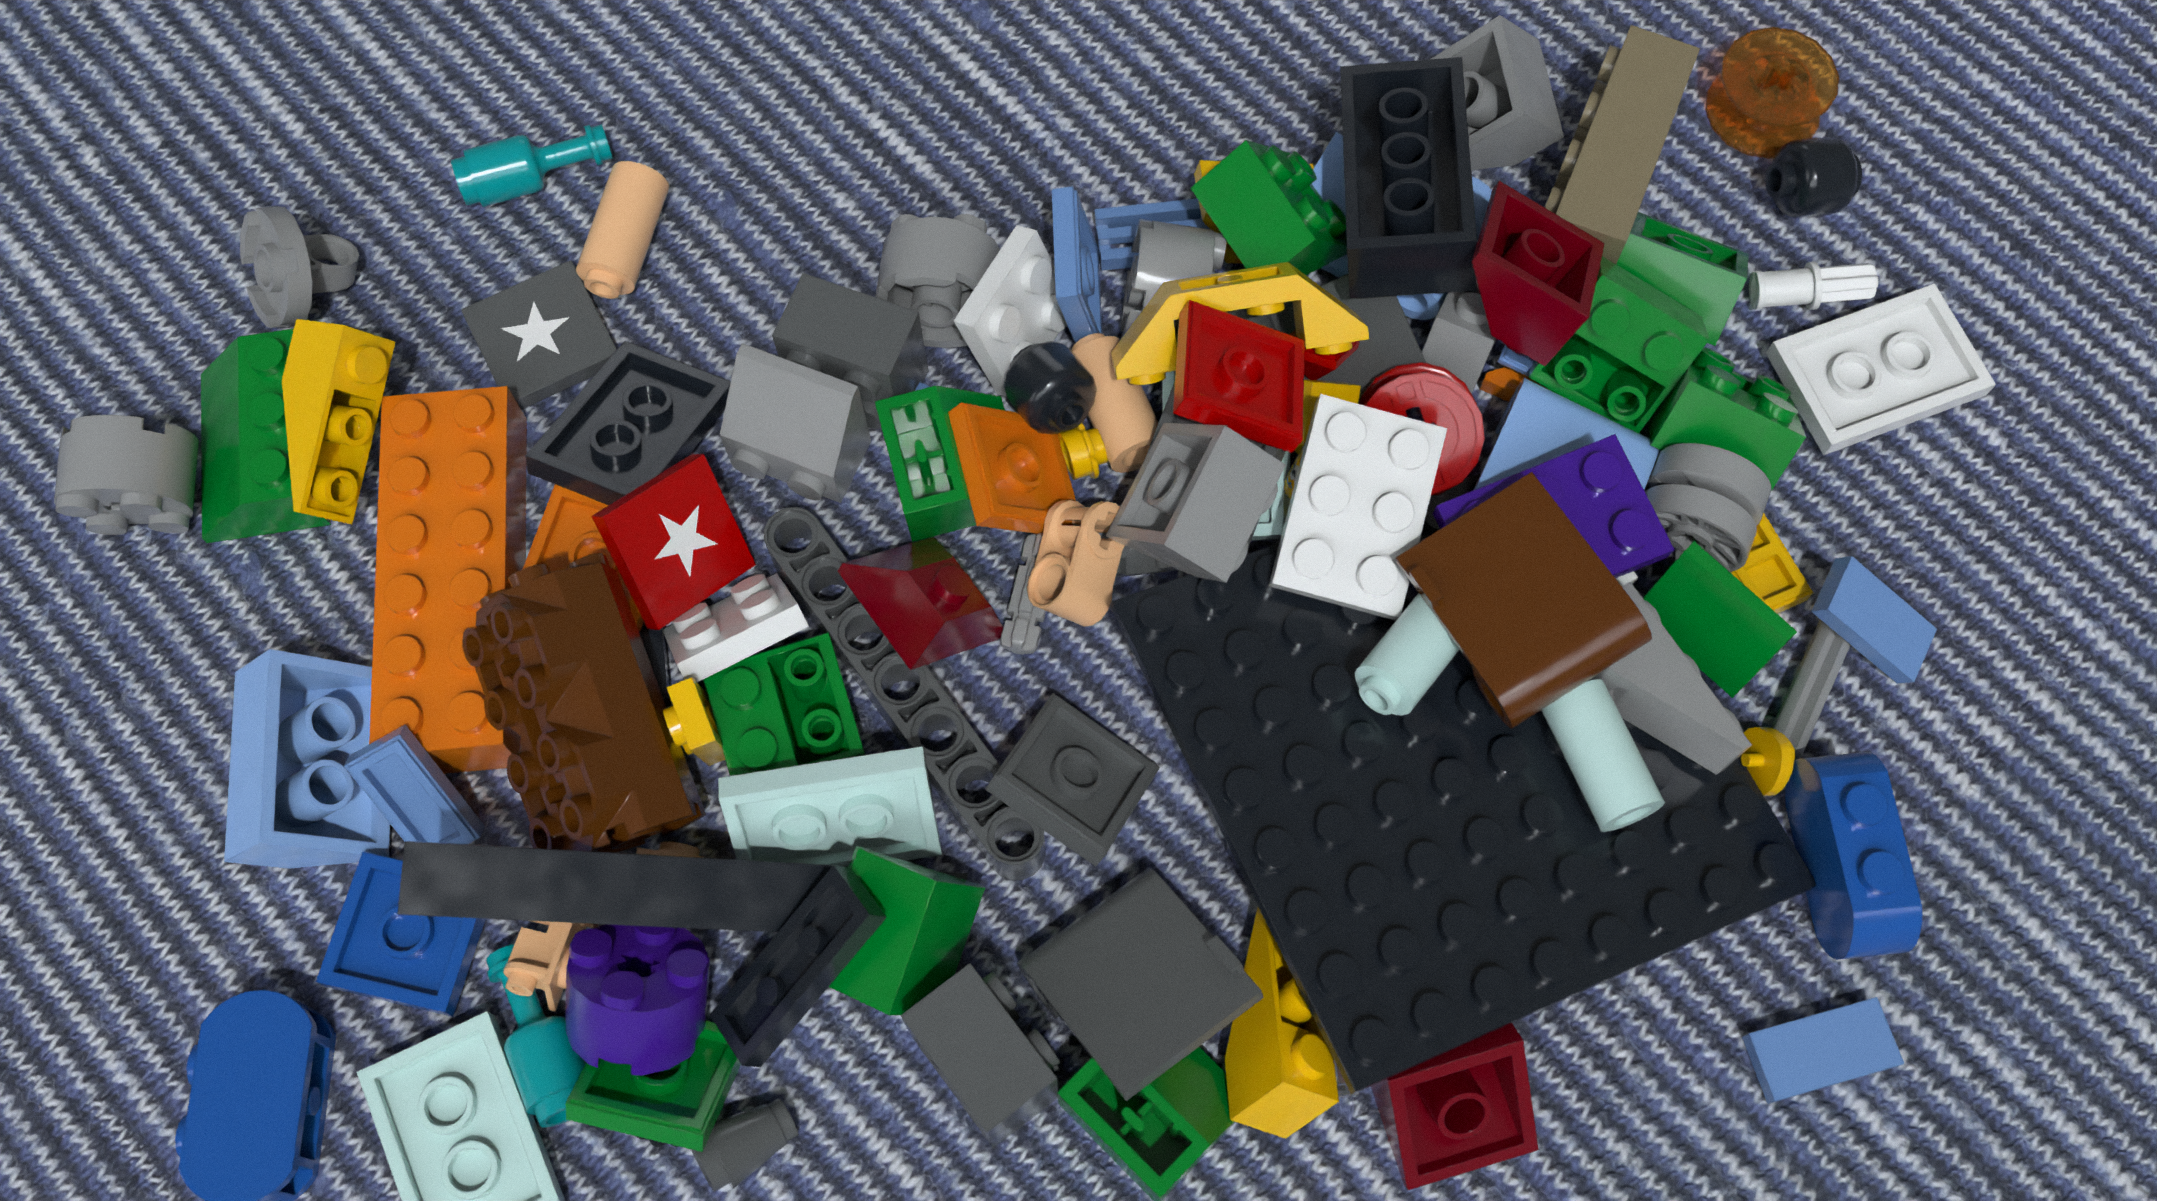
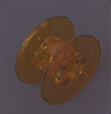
M1769 27L1752 30L1735 40L1723 57L1721 73L1717 75L1707 91L1705 111L1712 129L1726 145L1745 155L1771 159L1774 158L1775 154L1785 143L1796 139H1809L1814 136L1819 128L1820 116L1828 111L1838 95L1839 74L1832 56L1816 40L1796 30Z

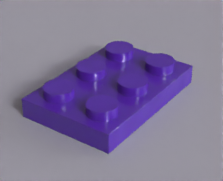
M1616 434L1436 506L1432 513L1439 528L1442 529L1522 477L1533 472L1615 578L1665 559L1675 550Z

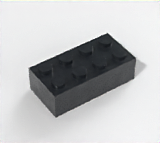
M1462 57L1340 66L1350 299L1476 291V275L1472 259L1477 245Z

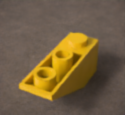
M296 319L282 376L294 512L353 524L395 341L346 325Z
M1257 907L1244 971L1261 989L1264 998L1232 1022L1225 1054L1229 1114L1232 1121L1286 1139L1337 1104L1339 1097L1334 1058L1259 907Z

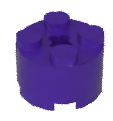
M603 924L595 929H585L577 932L569 945V959L566 967V1034L572 1050L591 1066L598 1068L599 1058L614 1064H630L631 1075L640 1076L669 1070L691 1057L695 1051L696 1039L703 1032L706 1025L710 958L702 941L686 928Z

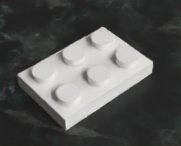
M1935 284L1773 341L1766 352L1783 385L1790 390L1792 401L1823 455L1984 397L1996 385Z
M1320 394L1314 406L1269 586L1397 620L1402 613L1410 580L1397 564L1396 557L1419 543L1447 428Z

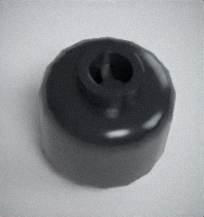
M1832 137L1796 139L1785 143L1775 154L1765 174V187L1769 196L1772 197L1774 204L1785 215L1794 218L1831 215L1842 211L1858 192L1862 181V166L1859 158L1843 140Z
M1052 341L1029 345L1019 351L1010 363L1004 384L1009 402L1024 421L1038 433L1049 435L1066 432L1079 426L1086 419L1094 405L1097 392L1093 375L1078 357L1064 344Z

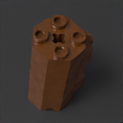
M603 553L588 555L570 563L567 566L568 569L550 572L547 564L533 565L519 570L508 577L511 588L489 594L479 601L482 608L476 612V626L465 629L462 641L464 655L469 664L475 667L485 695L484 709L488 722L496 730L511 728L521 736L520 752L511 754L508 757L507 776L513 789L521 796L530 822L529 837L533 848L621 853L645 844V839L660 832L662 836L668 835L706 816L681 746H676L666 724L663 709L667 707L617 571L610 567L606 555Z

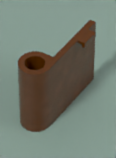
M1530 472L1396 557L1397 564L1471 664L1475 680L1486 700L1510 729L1652 640L1650 628L1636 604L1533 472Z

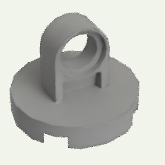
M266 206L256 208L257 211H249L245 214L240 231L241 264H254V272L258 284L257 286L246 287L248 296L257 316L266 327H294L296 319L307 320L312 305L313 293L340 291L353 285L359 253L351 242L342 237L329 234L303 236L295 217L285 207ZM317 260H329L341 265H328Z

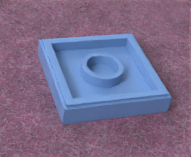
M1073 186L1052 189L1056 300L1076 343L1087 335L1094 333L1102 334L1099 249L1078 192L1074 190Z

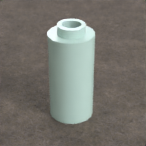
M1419 593L1355 672V680L1359 687L1360 697L1367 706L1380 714H1409L1460 650Z
M1603 680L1587 681L1542 709L1549 727L1602 832L1613 831L1633 824L1656 812L1665 804Z

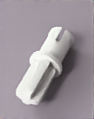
M1812 261L1807 262L1805 267L1801 269L1767 272L1752 271L1749 280V297L1753 309L1805 304L1809 310H1815L1819 308L1821 303L1873 298L1878 287V276L1875 266L1870 263L1819 267L1817 262Z

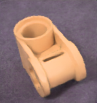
M1062 500L1055 503L1049 509L1044 522V532L1035 566L1028 579L1027 593L1033 606L1084 627L1092 626L1104 617L1112 601L1113 585L1125 545L1111 538H1101L1099 533L1108 532L1120 506L1116 503L1100 501L1091 507H1084L1078 501ZM1072 520L1074 526L1062 525V522Z

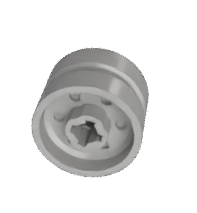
M1683 443L1663 449L1657 456L1645 491L1675 549L1667 558L1662 560L1673 564L1695 541L1729 572L1744 566L1757 533L1756 526L1762 519L1771 493V484L1764 472L1744 457L1715 446Z

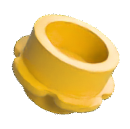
M1081 423L1076 428L1058 433V439L1071 478L1076 480L1088 475L1093 479L1098 478L1100 473L1099 465L1108 462L1105 445L1098 429L1092 428L1085 431V426Z

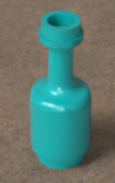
M590 124L584 126L585 135L544 147L533 145L528 136L520 134L463 150L464 156L452 159L451 164L465 204L468 206L480 202L482 207H487L533 194L544 188V175L551 169L587 159H594L597 166L603 164L602 161L613 159L602 124L590 127Z
M511 944L496 950L486 958L489 968L487 972L488 978L493 983L502 982L518 1029L506 1039L504 1051L527 1114L536 1115L540 1127H552L569 1121L566 1120L565 1103L586 1062L571 1048L566 1034V1018L562 1016H545L535 989L531 996H520L506 989L505 986L508 978L504 975L503 971L515 945Z

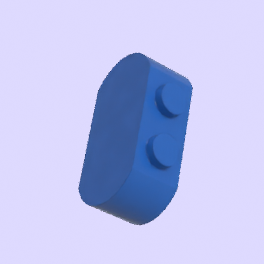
M1871 752L1818 756L1795 760L1792 774L1786 784L1785 807L1795 848L1816 883L1813 889L1806 892L1815 934L1820 945L1830 957L1836 960L1911 951L1916 946L1921 933L1922 903L1889 774L1883 762Z
M255 990L238 994L224 1001L201 1024L198 1044L194 1045L191 1049L187 1061V1078L191 1085L187 1115L181 1118L175 1137L176 1151L180 1157L178 1170L187 1187L199 1198L205 1201H294L318 1177L336 1034L328 1020L317 1010L278 992Z

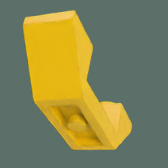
M1289 262L1163 282L1112 350L1111 357L1117 380L1129 378V383L1134 385L1152 384L1164 380L1166 372L1176 371L1177 342L1174 320L1179 319L1180 312L1189 300L1223 312L1246 309L1249 315L1277 313L1285 309L1284 302L1292 301L1296 335L1298 338L1305 340L1306 349L1314 348L1317 354L1329 355L1346 352L1352 349V342L1368 340L1369 332L1368 326L1356 312Z

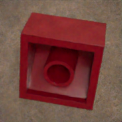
M1498 181L1492 189L1472 264L1491 335L1502 341L1513 352L1526 355L1541 365L1546 366L1589 318L1605 243L1501 181Z
M1512 1023L1371 1086L1402 1182L1407 1191L1539 1150L1524 1041Z

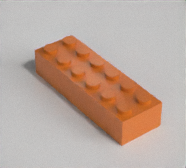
M508 386L383 396L381 402L369 744L406 725L444 774L507 768L508 757L511 754L520 752L521 736L511 728L496 730L488 722L484 709L485 695L475 667L471 666L467 661L462 647L463 632L466 628L476 626V612L482 608L479 601L489 594L511 588L508 577L522 570L526 561L525 455L527 454V418Z

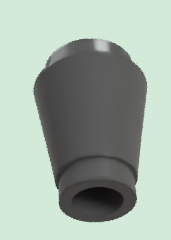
M778 1098L768 1105L763 1104L716 1121L703 1152L692 1149L691 1151L712 1191L715 1192L728 1184L732 1189L736 1188L782 1149L788 1141L799 1134L786 1106Z

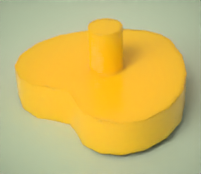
M1770 727L1749 728L1743 734L1752 746L1741 755V763L1744 767H1747L1763 796L1777 795L1784 789L1793 771L1795 762L1793 744L1784 734Z

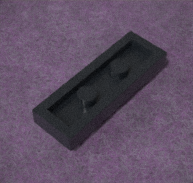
M836 865L831 867L710 1013V1017L742 1066L761 1067L887 918L851 868Z

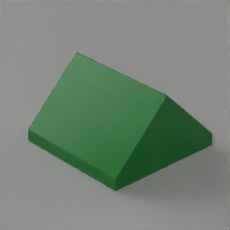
M1695 541L1679 556L1643 598L1656 609L1660 616L1661 624L1682 652L1690 656L1698 668L1732 698L1797 633L1792 626Z
M856 846L849 868L854 871L887 918L829 987L887 1015L901 1016L955 975L985 887Z

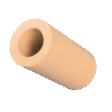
M621 161L615 163L611 169L576 267V273L584 281L586 289L597 296L614 299L619 297V295L630 294L635 289L669 190L668 181L653 168L637 162Z
M1094 333L1081 338L1072 347V352L1093 375L1097 387L1095 402L1088 413V417L1093 428L1098 429L1102 437L1107 459L1112 470L1120 473L1138 470L1145 460L1159 422L1142 385L1130 384L1129 378L1117 380L1111 352L1120 339L1115 336Z

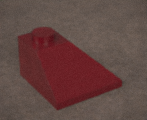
M934 537L844 562L837 571L910 670L1001 638L1003 626L991 605L956 559Z

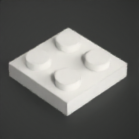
M1016 225L954 319L955 325L995 392L1007 397L1004 389L1006 373L1014 356L1029 345L1053 342L1059 332L1067 326L1056 300L1055 265L1037 230Z
M777 573L768 578L764 574L746 578L731 588L730 593L732 596L709 607L706 603H699L673 620V625L663 630L684 680L693 677L696 682H699L809 627L798 603Z

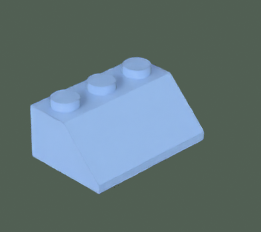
M269 649L235 672L224 862L291 869L359 862L362 852L389 857L390 823L344 767L351 754L369 745L372 667Z

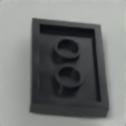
M624 341L525 455L527 472L568 490L610 505L690 455L724 412L731 381Z

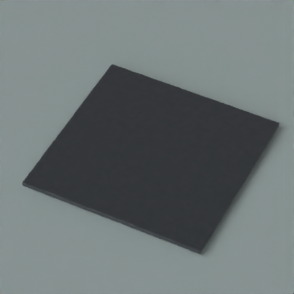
M1480 474L1464 479L1460 484L1440 495L1430 496L1419 542L1440 530L1432 514L1436 506L1473 491ZM1279 543L1247 554L1240 567L1231 573L1227 583L1198 578L1189 574L1116 599L1111 603L1110 608L1351 1095L1794 898L1816 886L1813 876L1748 769L1742 765L1740 756L1724 771L1716 775L1623 719L1665 804L1656 812L1633 824L1613 831L1602 832L1542 710L1512 729L1507 727L1486 700L1475 680L1471 664L1460 650L1409 714L1384 715L1374 711L1360 697L1359 687L1355 680V672L1396 620L1270 587L1269 582ZM1410 581L1402 613L1418 594V591ZM1633 583L1632 585L1635 587V589H1636V590L1638 591V593L1641 595V593L1639 592V590H1638V588L1636 587L1635 583Z

